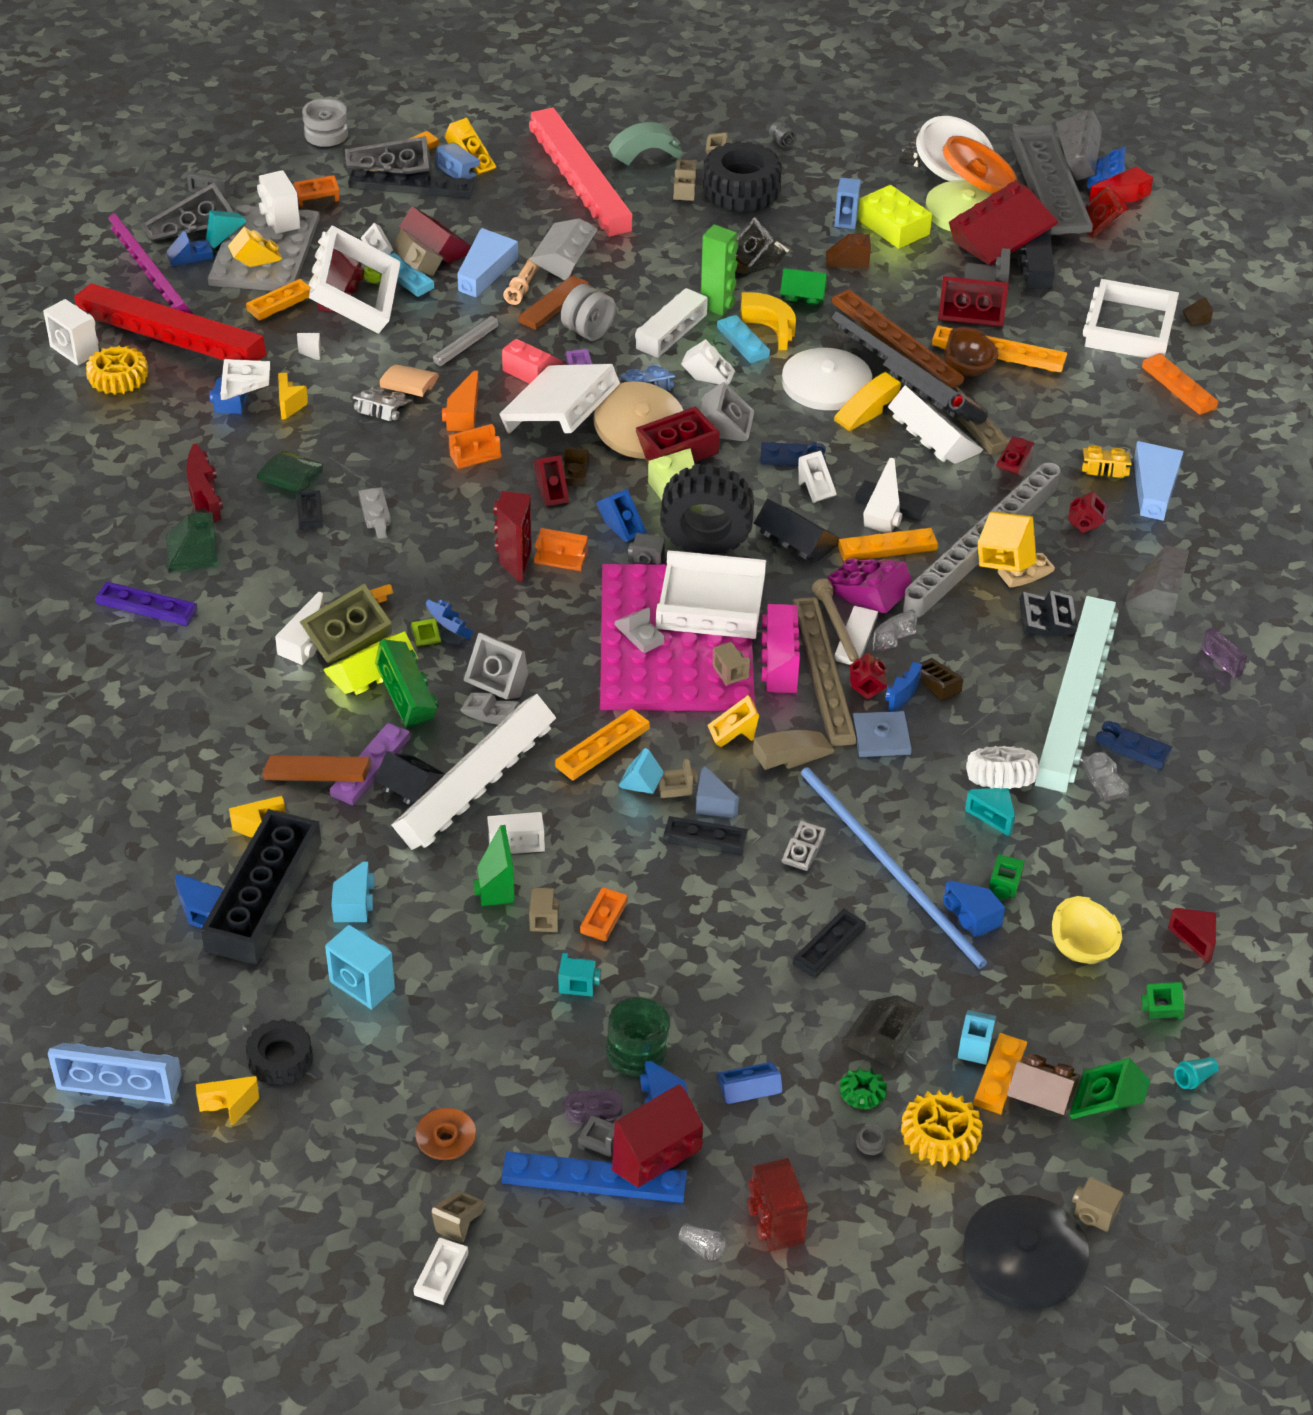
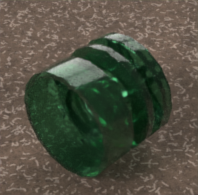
M631 997L622 1000L612 1008L608 1019L606 1056L614 1069L622 1074L636 1077L640 1076V1074H645L646 1061H652L660 1067L664 1065L667 1057L670 1018L665 1008L656 1001L644 997Z

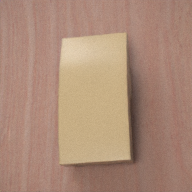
M1036 553L1037 563L1023 571L1016 572L998 569L997 573L1009 587H1016L1047 576L1054 571L1055 567L1043 553Z

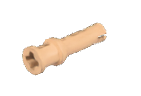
M529 259L518 277H514L510 281V287H507L503 293L504 299L509 304L517 305L522 301L523 295L529 289L528 284L540 267Z

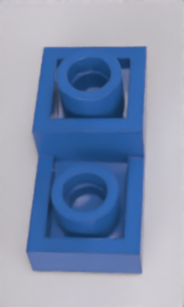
M429 599L427 600L426 605L429 611L440 624L448 630L470 640L474 631L466 628L467 622L459 619V613L451 610L453 605L441 599L437 603Z
M912 662L910 670L904 672L903 678L896 676L893 686H888L885 700L889 701L888 712L897 711L914 695L920 683L922 664Z

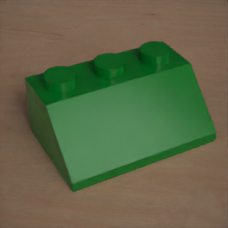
M384 639L379 643L375 664L405 729L434 719L438 708V701L435 695L430 694L427 688L428 681L423 671L420 672L416 665L418 662L415 652L409 650L406 642Z

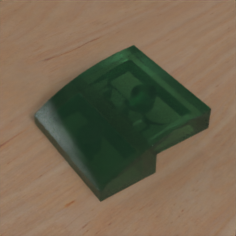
M281 451L261 468L257 474V479L299 492L310 486L311 477L322 473L323 463Z

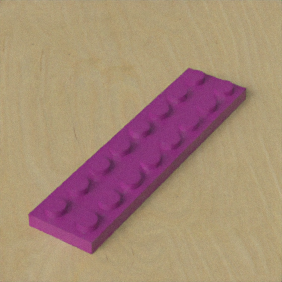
M114 213L108 217L113 224L110 227L153 282L171 308L193 314L118 216Z

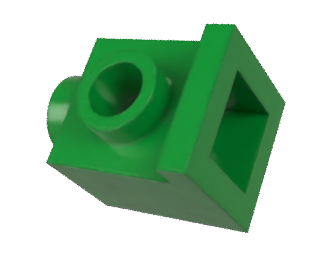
M998 854L989 889L998 899L1016 898L1025 861ZM1001 867L1014 870L1016 873L1003 871Z
M1182 982L1147 984L1146 994H1141L1142 1011H1148L1149 1019L1176 1017L1184 1019L1185 1007ZM1164 1001L1167 1005L1157 1006V1003Z

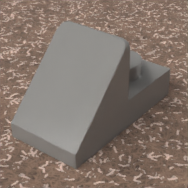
M649 607L635 611L615 621V626L643 653L664 644V635L650 623Z

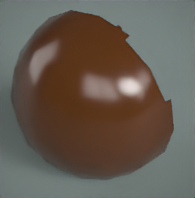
M969 327L953 328L947 340L944 361L964 377H976L985 374L995 365L998 358V348L994 346L990 339L983 335L984 332Z

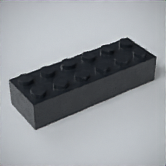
M267 810L201 928L204 952L255 965L258 964L322 844L319 821L275 810Z

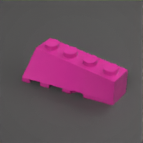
M768 604L767 614H762V629H766V631H762V646H766V649H762L761 663L766 664V666H762L761 682H766V692L797 693L800 660L798 605Z

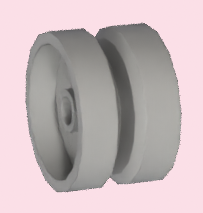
M320 98L308 102L303 107L304 136L309 143L321 147L338 145L348 138L347 108L344 103L336 99Z
M580 284L569 293L564 301L561 310V322L564 327L578 333L582 337L590 341L597 340L606 333L613 322L616 312L615 301L612 297L599 292L587 284Z

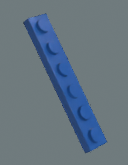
M506 1151L501 1178L502 1184L684 1203L687 1171L668 1169L654 1180H650L637 1188L612 1171V1162Z

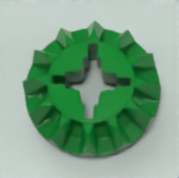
M859 1066L856 1071L848 1070L846 1076L841 1078L839 1090L842 1098L849 1105L859 1109H871L884 1101L887 1093V1083L883 1081L882 1074H875L872 1068L868 1071L862 1070ZM858 1084H869L868 1090L865 1088L858 1089Z

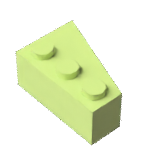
M691 448L648 461V483L661 500L666 483L670 481V478L676 473L679 474L680 470L687 467L691 469L694 465ZM702 504L693 506L690 509L701 515Z

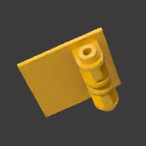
M1095 445L1082 449L1084 461H1087V463L1083 462L1082 472H1086L1087 475H1098L1101 462L1100 476H1103L1105 463H1108L1107 477H1110L1112 464V477L1124 478V476H1129L1130 467H1126V465H1131L1132 463L1129 452H1125V449L1112 448L1111 451L1102 450V447Z

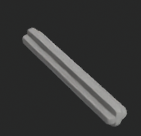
M489 316L434 354L433 362L438 366L444 365L497 328L498 319Z

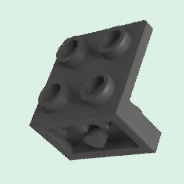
M1002 248L1001 257H996V265L966 263L964 278L1008 283L1010 249Z

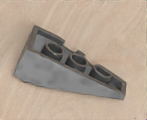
M426 136L345 149L347 168L406 174L430 171L431 169L430 152Z
M212 183L141 224L150 240L155 242L178 236L183 231L190 233L208 228L210 210L233 212L215 183Z

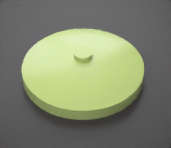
M966 180L949 181L934 187L928 193L925 209L932 213L933 223L945 230L951 231L949 226L950 220L985 200L992 193L986 192Z

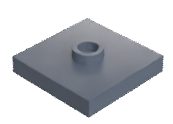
M904 711L853 713L852 721L859 757L911 755L912 748Z

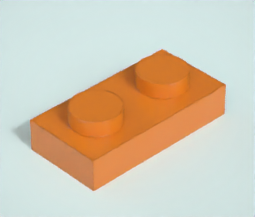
M602 887L580 926V933L606 942L628 903V895Z

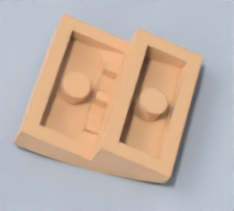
M393 365L381 377L380 388L423 397L427 389L431 390L439 378V373L402 365Z

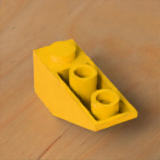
M467 118L449 124L445 134L448 144L455 143L480 160L479 166L472 167L471 169L478 175L496 169L495 163Z

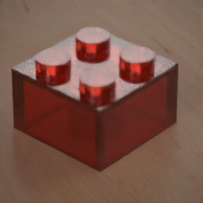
M789 1158L753 1166L752 1179L748 1180L751 1197L747 1198V1205L751 1216L756 1215L759 1239L766 1242L769 1252L804 1244L808 1206Z

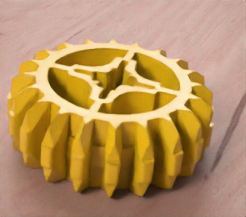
M120 345L117 347L110 346L108 349L102 348L101 352H94V356H90L89 361L86 363V375L92 388H97L98 392L104 391L105 394L111 392L116 395L121 392L124 394L126 391L133 392V388H140V385L145 383V379L148 377L146 358L136 348L130 349L129 345L125 347Z
M940 1089L936 1092V1095H932L927 1091L924 1098L917 1095L914 1102H909L906 1111L902 1115L901 1132L904 1136V1144L910 1146L911 1154L919 1153L920 1161L928 1158L931 1165L936 1161H940L943 1167L946 1166L948 1161H951L956 1166L960 1159L967 1161L970 1154L975 1153L981 1142L983 1125L982 1121L979 1120V1111L973 1110L972 1102L964 1103L963 1095L958 1098L953 1097L952 1091L948 1095H942ZM928 1117L930 1118V1119L925 1120V1123L919 1124L922 1120H924V1119H926V1118H928ZM965 1132L960 1137L954 1139V1137L958 1136V1133Z

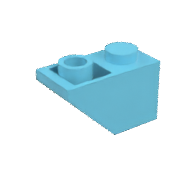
M368 862L360 863L333 883V922H367L368 911H373V894H369V889H374L375 876L374 873H369Z
M967 1011L960 1040L958 1059L986 1065L996 1016Z

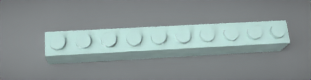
M1086 596L1040 759L1039 773H1037L1035 786L1066 793L1068 784L1075 781L1077 768L1073 767V765H1079L1082 750L1078 749V747H1084L1087 732L1083 731V728L1089 729L1092 714H1088V711L1093 712L1096 697L1092 696V694L1098 695L1101 680L1097 679V677L1103 676L1105 662L1101 661H1107L1110 646L1106 645V643L1111 644L1114 629H1110V627L1115 628L1119 613L1114 612L1116 602Z

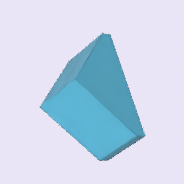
M644 748L629 764L618 786L622 789L653 794L664 771L651 752Z

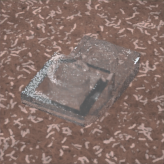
M913 609L905 611L882 623L874 631L872 650L878 652L896 647L898 638L915 634L917 623L915 611Z
M1097 752L1081 758V764L1090 782L1105 802L1129 796V786L1117 774V764L1105 752Z

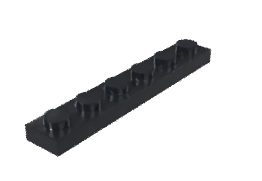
M358 169L352 170L348 185L349 188L471 198L474 180Z

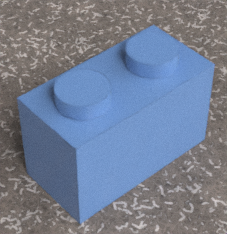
M840 178L837 190L834 227L855 229L858 217L861 180Z

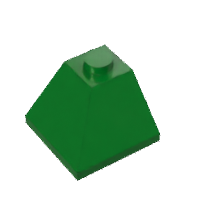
M506 825L499 826L477 867L478 879H473L474 895H480L481 906L515 902L513 862Z
M1131 1058L1083 1070L1069 1116L1072 1119L1142 1104L1145 1102L1151 1080Z

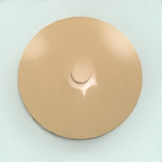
M635 381L620 383L595 409L593 417L594 426L602 441L616 452L633 458L646 459L636 434V427L681 412L683 408L673 395L656 385Z

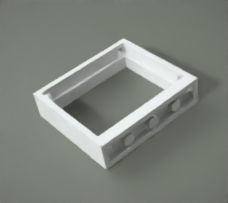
M331 226L327 232L324 231L322 233V237L318 241L321 245L315 254L317 261L312 268L314 276L308 285L311 287L309 298L379 334L390 319L401 262L348 233ZM333 248L382 273L375 308L326 283Z
M1101 279L1100 286L1094 289L1093 299L1091 300L1090 310L1088 311L1083 330V336H1086L1085 347L1145 358L1159 353L1165 356L1179 292ZM1103 300L1166 311L1160 337L1097 327Z

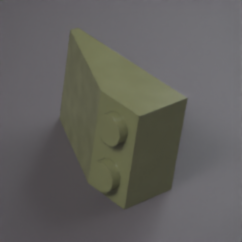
M365 583L300 621L301 626L327 664L360 651L392 634L391 621Z

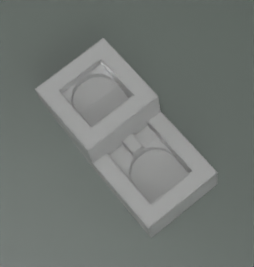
M471 693L462 706L461 712L474 719L499 725L520 703L519 701H496L493 693Z

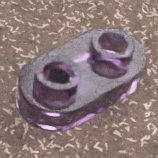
M614 1090L575 1091L568 1094L563 1101L564 1116L569 1121L575 1123L588 1122L591 1115L605 1121H612L617 1119L623 1111V1099Z

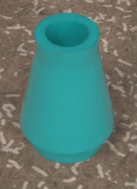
M1213 1057L1182 1061L1175 1068L1174 1077L1181 1088L1192 1090L1211 1075L1217 1073L1219 1066Z

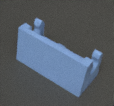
M455 143L437 147L436 167L452 178L471 179L476 176L475 172L469 173V170L472 167L479 166L480 160Z

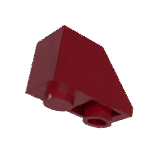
M1012 436L997 461L996 467L1003 472L1024 478L1032 463L1035 443Z

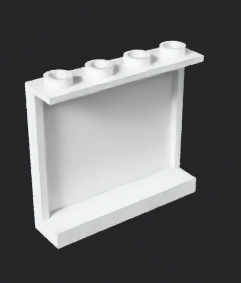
M613 364L549 365L499 415L507 433H511L522 421H560L564 433H572L620 382Z
M668 550L667 567L660 604H657L656 629L756 639L765 580L766 560Z

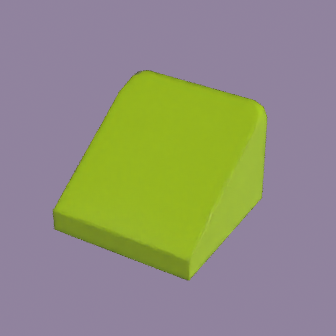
M435 618L411 622V631L416 647L441 643Z

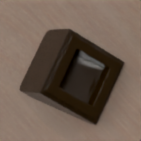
M1202 298L1183 309L1182 313L1190 325L1211 322L1213 308L1206 298Z

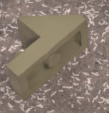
M457 1191L433 1207L432 1217L436 1232L459 1243H464L470 1221L483 1213L486 1202L462 1191Z

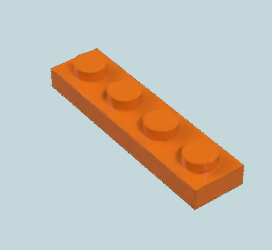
M1161 353L1143 360L1142 368L1199 415L1217 408L1218 400Z

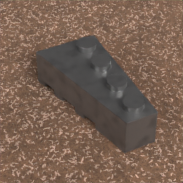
M1092 109L1081 111L1077 115L1056 122L1066 162L1076 181L1093 176L1096 173L1102 127Z

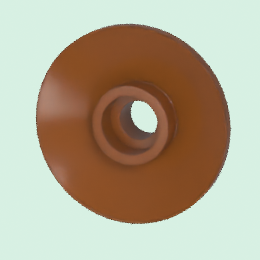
M440 1108L429 1112L419 1121L415 1133L416 1142L421 1151L429 1157L439 1160L455 1159L464 1155L473 1146L476 1139V1127L471 1117L465 1112L454 1108Z

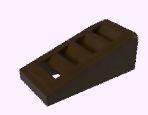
M933 658L920 663L922 664L920 680L941 701L962 692L963 678Z

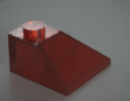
M1109 185L1085 205L1093 225L1092 232H1088L1089 236L1094 239L1129 211L1123 198Z

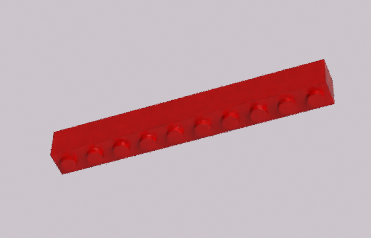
M90 283L74 296L79 309L90 314L94 320L221 360L260 361L267 355L262 335Z

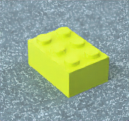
M889 185L859 198L857 220L900 249L930 235L932 213L892 185Z

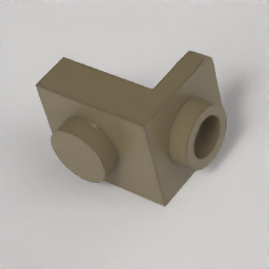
M683 759V769L664 771L658 783L661 798L692 795L693 784H697V773L695 768H691L689 759Z

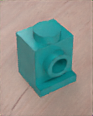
M562 953L558 975L559 993L593 997L594 986L600 985L601 968H596V961L568 958V953Z

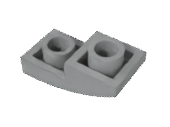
M800 821L794 838H791L781 860L782 863L808 871L825 838L826 828Z

